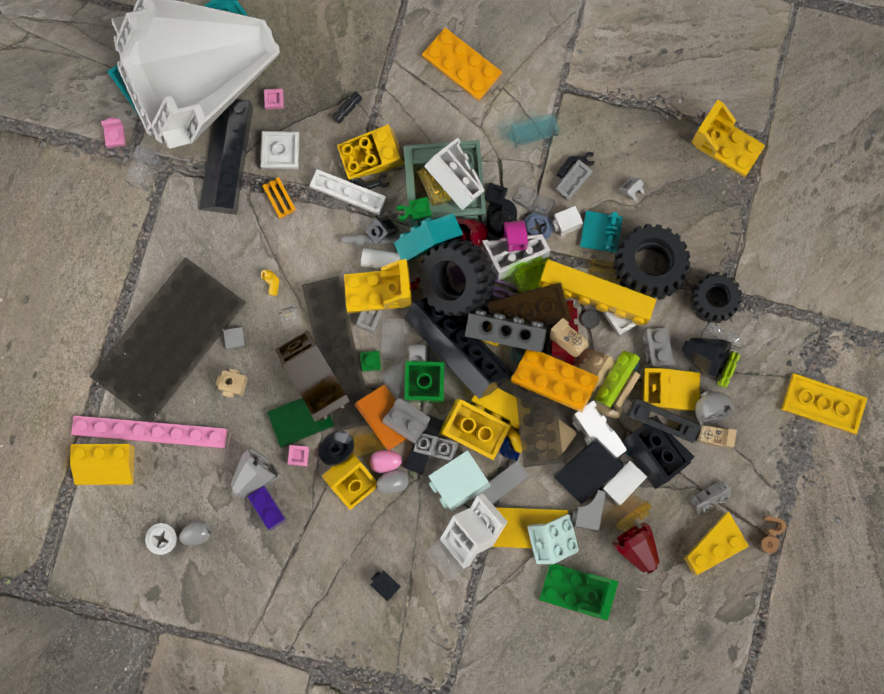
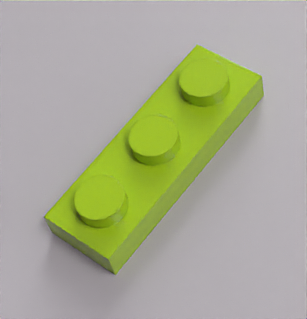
M623 350L593 400L610 408L640 357Z

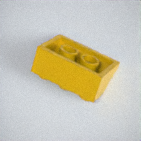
M71 444L70 465L74 484L133 485L135 446L131 444Z

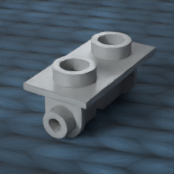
M719 481L708 488L711 493L709 496L705 490L693 496V499L690 501L694 507L696 506L698 515L707 513L718 503H724L729 500L731 487H728L725 481Z

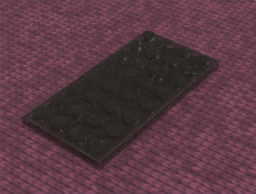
M185 257L90 377L151 423L246 302Z

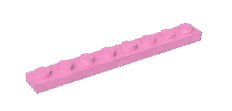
M74 416L71 435L225 449L228 430L224 428Z

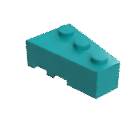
M453 213L435 220L428 218L421 221L422 225H416L410 228V231L399 235L400 239L395 241L394 244L401 260L406 259L408 262L424 255L432 247L447 242L449 239L459 237L463 233Z

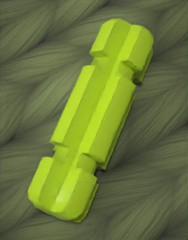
M730 352L727 358L729 360L726 361L721 373L722 377L717 382L718 386L722 388L728 387L729 379L732 377L737 365L736 363L740 358L739 353Z

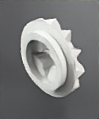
M155 524L147 531L145 542L152 553L164 555L171 552L176 546L177 535L175 530L168 524ZM165 534L164 538L169 542H162L159 545V540L154 536Z

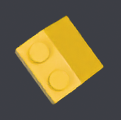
M353 452L346 461L331 467L322 475L326 483L349 510L353 509L377 488V481Z

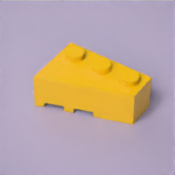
M728 511L709 529L684 559L692 574L699 575L749 546Z

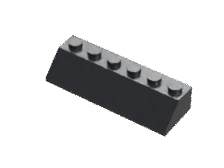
M235 99L213 122L199 210L237 215L253 106L249 100Z
M427 298L413 302L404 319L478 399L493 393L512 376L511 370L482 340L465 336L467 324L459 316H448L444 312L439 313L435 310V306L431 307L427 303Z

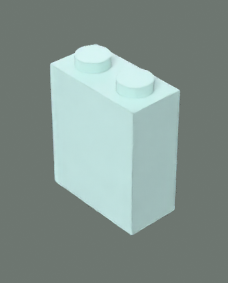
M468 450L429 475L431 479L429 485L434 493H440L442 496L439 499L445 509L449 507L452 512L491 486Z

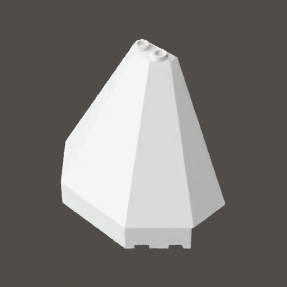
M137 0L133 12L111 19L117 33L114 36L115 49L119 52L121 60L117 61L118 70L148 135H155L156 140L162 144L167 143V147L170 149L192 144L280 53L279 46L275 43L272 31L267 26L265 20L177 0Z

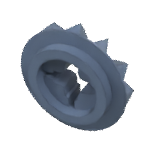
M535 212L527 216L524 221L527 236L540 235L537 230H532L535 227V221L539 226H543L541 234L545 240L551 236L553 224L548 215Z

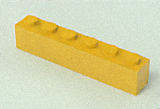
M549 259L544 265L537 285L545 287L562 282L566 299L573 298L582 305H592L601 312H611L614 316L621 319H630L637 325H646L650 321L657 300Z

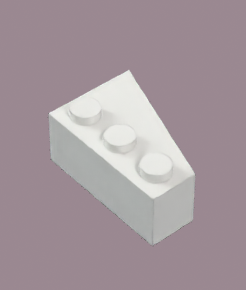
M593 400L586 405L583 413L578 411L574 414L572 425L578 433L580 431L585 436L583 440L587 445L597 437L616 457H619L627 449L615 431L606 423L607 419L605 416H601L595 408L597 405Z

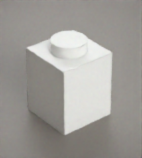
M576 206L554 214V221H552L554 230L556 232L559 231L560 236L581 228L583 224Z

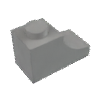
M597 490L594 499L589 505L577 507V511L573 510L572 522H575L574 527L599 531L605 491Z

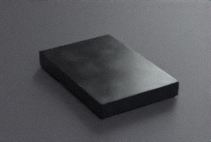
M596 437L554 475V478L582 504L624 467V464Z

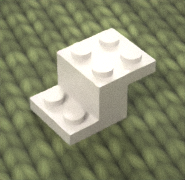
M482 493L476 497L469 509L452 517L440 541L460 565L466 568L470 566L476 554L494 545L506 526L507 521Z

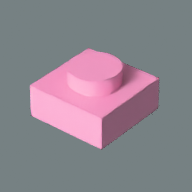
M283 89L264 90L266 110L284 109Z
M290 445L288 465L308 467L310 447Z

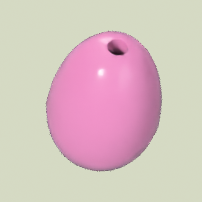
M380 450L373 453L370 457V467L377 473H387L395 470L402 463V457L394 451Z

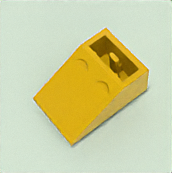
M389 124L337 145L348 180L389 171L405 164L395 132Z
M644 368L642 371L643 401L669 411H695V405L700 399V373L661 368Z

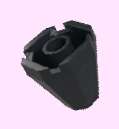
M691 338L689 341L684 342L682 351L684 352V357L708 378L716 381L723 370L721 369L723 364L727 361L731 342L723 339Z

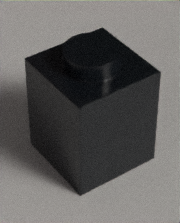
M384 570L382 572L377 571L371 578L373 582L370 585L386 601H389L401 588Z

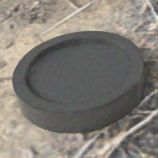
M587 310L583 313L581 322L585 328L594 329L600 324L601 318L597 311Z

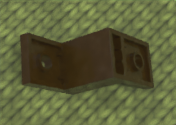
M308 330L275 349L282 366L306 403L315 422L326 419L331 412L343 409L347 405L346 403L350 402Z

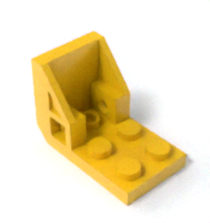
M717 100L696 132L692 143L703 153L745 178L766 145L734 126L736 120L723 102Z
M406 259L397 260L381 267V271L344 274L347 313L412 306L409 268Z

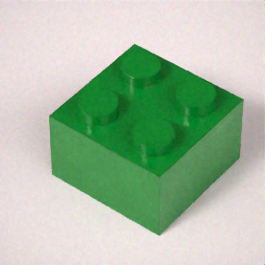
M405 361L404 400L409 403L444 404V362Z

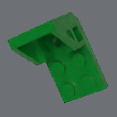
M549 564L539 601L608 621L619 581L587 574L558 564Z

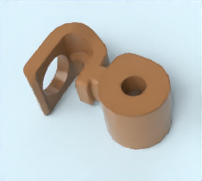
M765 516L762 518V521L774 522L778 526L774 529H767L768 535L759 540L758 546L763 553H774L778 550L780 543L776 535L782 534L785 531L786 523L780 518Z

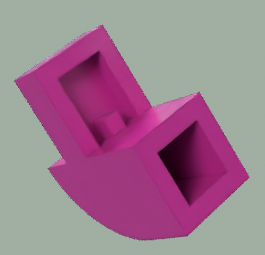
M524 221L504 222L503 238H506L508 252L527 250L528 238Z

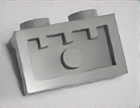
M668 327L646 328L644 334H642V343L647 348V353H645L646 364H649L650 368L673 366Z
M397 398L394 406L384 417L382 423L415 444L427 428L430 417L423 411H419L411 406L409 402Z

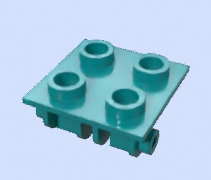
M586 211L580 247L616 253L619 247L623 216H618L617 212H611L610 215Z

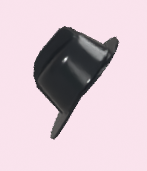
M509 199L504 200L502 207L490 204L487 211L486 228L488 229V235L494 241L500 240L504 237L503 223L517 221V208Z

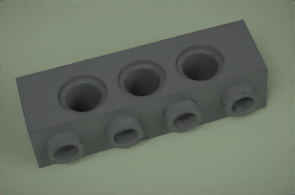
M475 309V311L469 313L465 336L542 352L548 326H543L544 323L539 321L529 323L524 322L525 319L520 317L510 319L505 318V315L501 313L491 315L486 314L485 310ZM484 321H489L492 324L491 330L484 328ZM503 325L510 326V334H506L503 332ZM521 330H529L531 336L529 338L523 337Z

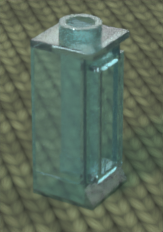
M552 113L511 124L508 136L510 142H514L516 148L517 144L524 145L550 138L552 135L558 136L559 127L555 114Z

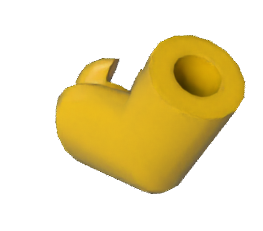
M264 269L261 272V278L269 284L268 295L277 296L279 278L272 270Z
M510 427L507 436L510 438L514 450L518 453L525 452L528 448L527 443L523 442V439L513 427Z

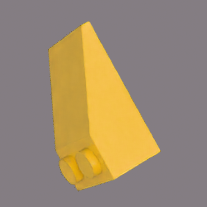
M456 399L439 434L494 460L511 425L461 399Z

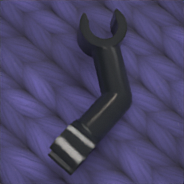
M588 152L585 156H569L558 170L556 176L563 179L570 167L578 159L587 166L594 165L595 161L587 160V157H593L594 153Z
M382 174L378 179L370 182H365L361 178L348 180L368 190L379 186L386 188L390 184V182H381V179L386 178L387 174Z

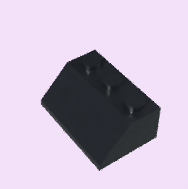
M657 415L652 418V420L662 423ZM644 423L622 440L628 453L655 489L669 482L691 463L671 434Z

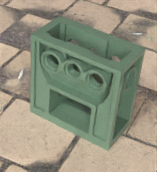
M480 140L460 141L459 145L463 153H466L469 158L467 161L471 170H475L484 188ZM451 142L404 146L408 207H410L409 201L417 199L415 175L429 174L430 172L424 166L434 155ZM438 183L439 199H429L432 220L454 213L455 217L470 219L482 222L483 224L486 223L484 192L465 209L461 210ZM410 216V228L419 224L422 225L421 221L425 219L413 221L412 216Z

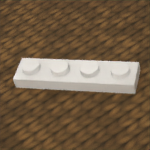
M318 169L310 184V188L377 215H380L386 201V196Z

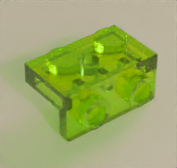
M537 257L532 260V263L526 264V262L515 266L516 269L511 273V276L519 293L541 288L538 283L545 263L548 259L551 260L550 257Z

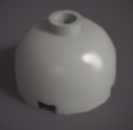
M708 390L702 393V398L697 401L695 414L699 424L706 426L704 422L709 421L710 424L719 422L730 415L729 411L731 409L735 411L736 408L730 397L725 393Z

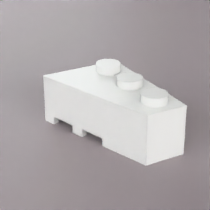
M457 138L434 155L424 167L463 210L485 190L475 170H471L467 161L469 158L466 153H463L459 145L461 142Z
M542 234L527 236V250L508 252L506 238L496 241H482L481 250L487 254L488 262L492 263L493 267L491 269L494 274H497V281L549 259L551 250Z

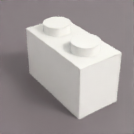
M623 461L624 467L613 478L609 479L602 489L617 506H620L647 478L631 461L627 464Z

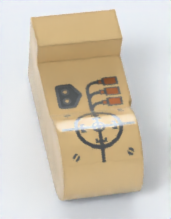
M562 318L551 329L550 339L572 356L578 357L589 346L588 342L568 325L569 322Z
M701 426L697 442L732 449L735 445L737 430Z

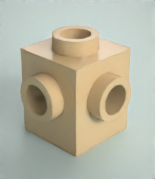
M229 369L228 372L222 371V375H218L216 386H218V390L222 392L223 396L233 398L234 395L243 397L248 378L240 375V371Z

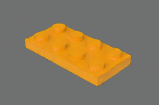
M444 28L422 53V58L477 101L481 100L502 75L501 70L447 28Z
M526 350L511 378L512 383L583 413L599 381V376L542 352Z

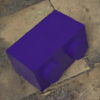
M263 486L247 496L268 530L272 531L287 521V518L267 487Z

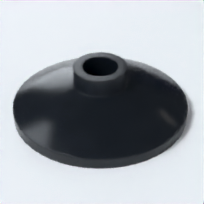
M337 431L327 436L319 448L321 461L329 466H336L346 461L354 449L353 437L345 431Z

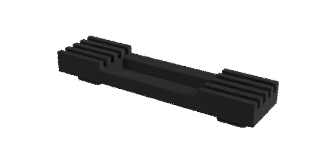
M636 397L633 398V404L630 405L631 408L626 413L628 417L694 443L701 429L700 424ZM652 411L681 423V425L678 426L679 429H674L652 420L648 416Z

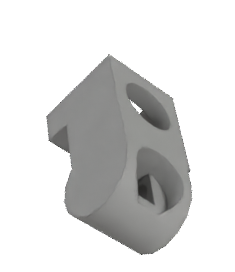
M409 344V361L427 362V345Z

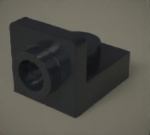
M388 216L377 218L365 231L375 244H379L385 237L395 235L399 229Z

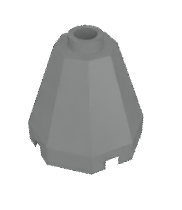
M247 449L242 454L231 482L232 492L239 498H247V496L261 487H266L276 481L280 474L273 464L269 466L267 463L269 460L264 455L254 449Z

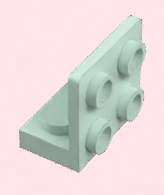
M566 514L547 524H531L527 526L536 564H555L579 551L570 514Z

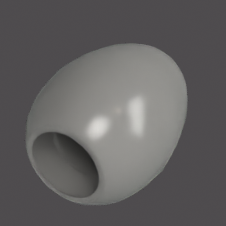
M402 470L389 471L378 479L376 483L377 490L385 494L399 493L408 486V477Z
M195 521L181 531L179 539L184 545H200L210 539L212 530L206 521Z

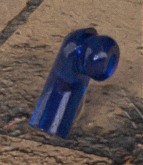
M506 436L499 452L504 457L518 461L520 453L510 448L509 438Z

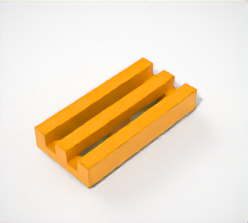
M279 177L268 184L262 185L279 219L296 211ZM278 184L291 209L287 210L275 185ZM272 187L279 203L281 204L284 210L283 213L279 211L269 191V188Z

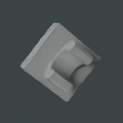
M630 177L618 190L622 195L629 196L631 200L636 201L635 193L637 191L640 194H644V190L641 188L644 183L640 178Z

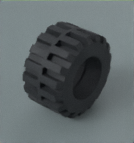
M715 272L713 275L710 273L706 277H702L695 285L691 293L692 297L690 298V301L693 302L691 307L697 311L695 313L697 316H702L701 320L706 321L707 319L712 324L714 322L721 323L722 321H727L739 309L742 302L740 297L742 290H738L740 285L738 282H733L734 278L732 276L729 279L726 273H723V275H720V272ZM718 289L722 291L726 297V305L718 308L709 304L706 298L707 290Z

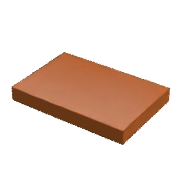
M383 385L357 401L354 405L386 449L390 451L407 438L382 423L384 417L396 401L387 387Z

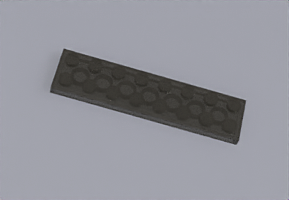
M339 276L303 284L302 289L315 343L350 401L346 403L347 405L343 409L331 412L336 433L367 426L369 424L354 405L357 401L367 396Z
M547 328L542 353L551 356L549 331ZM530 331L521 333V335L525 338H529L531 336ZM511 346L515 373L527 349ZM515 384L523 466L533 467L564 463L557 402Z

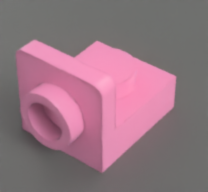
M115 117L101 121L104 128L106 147L126 146L124 124L122 121Z

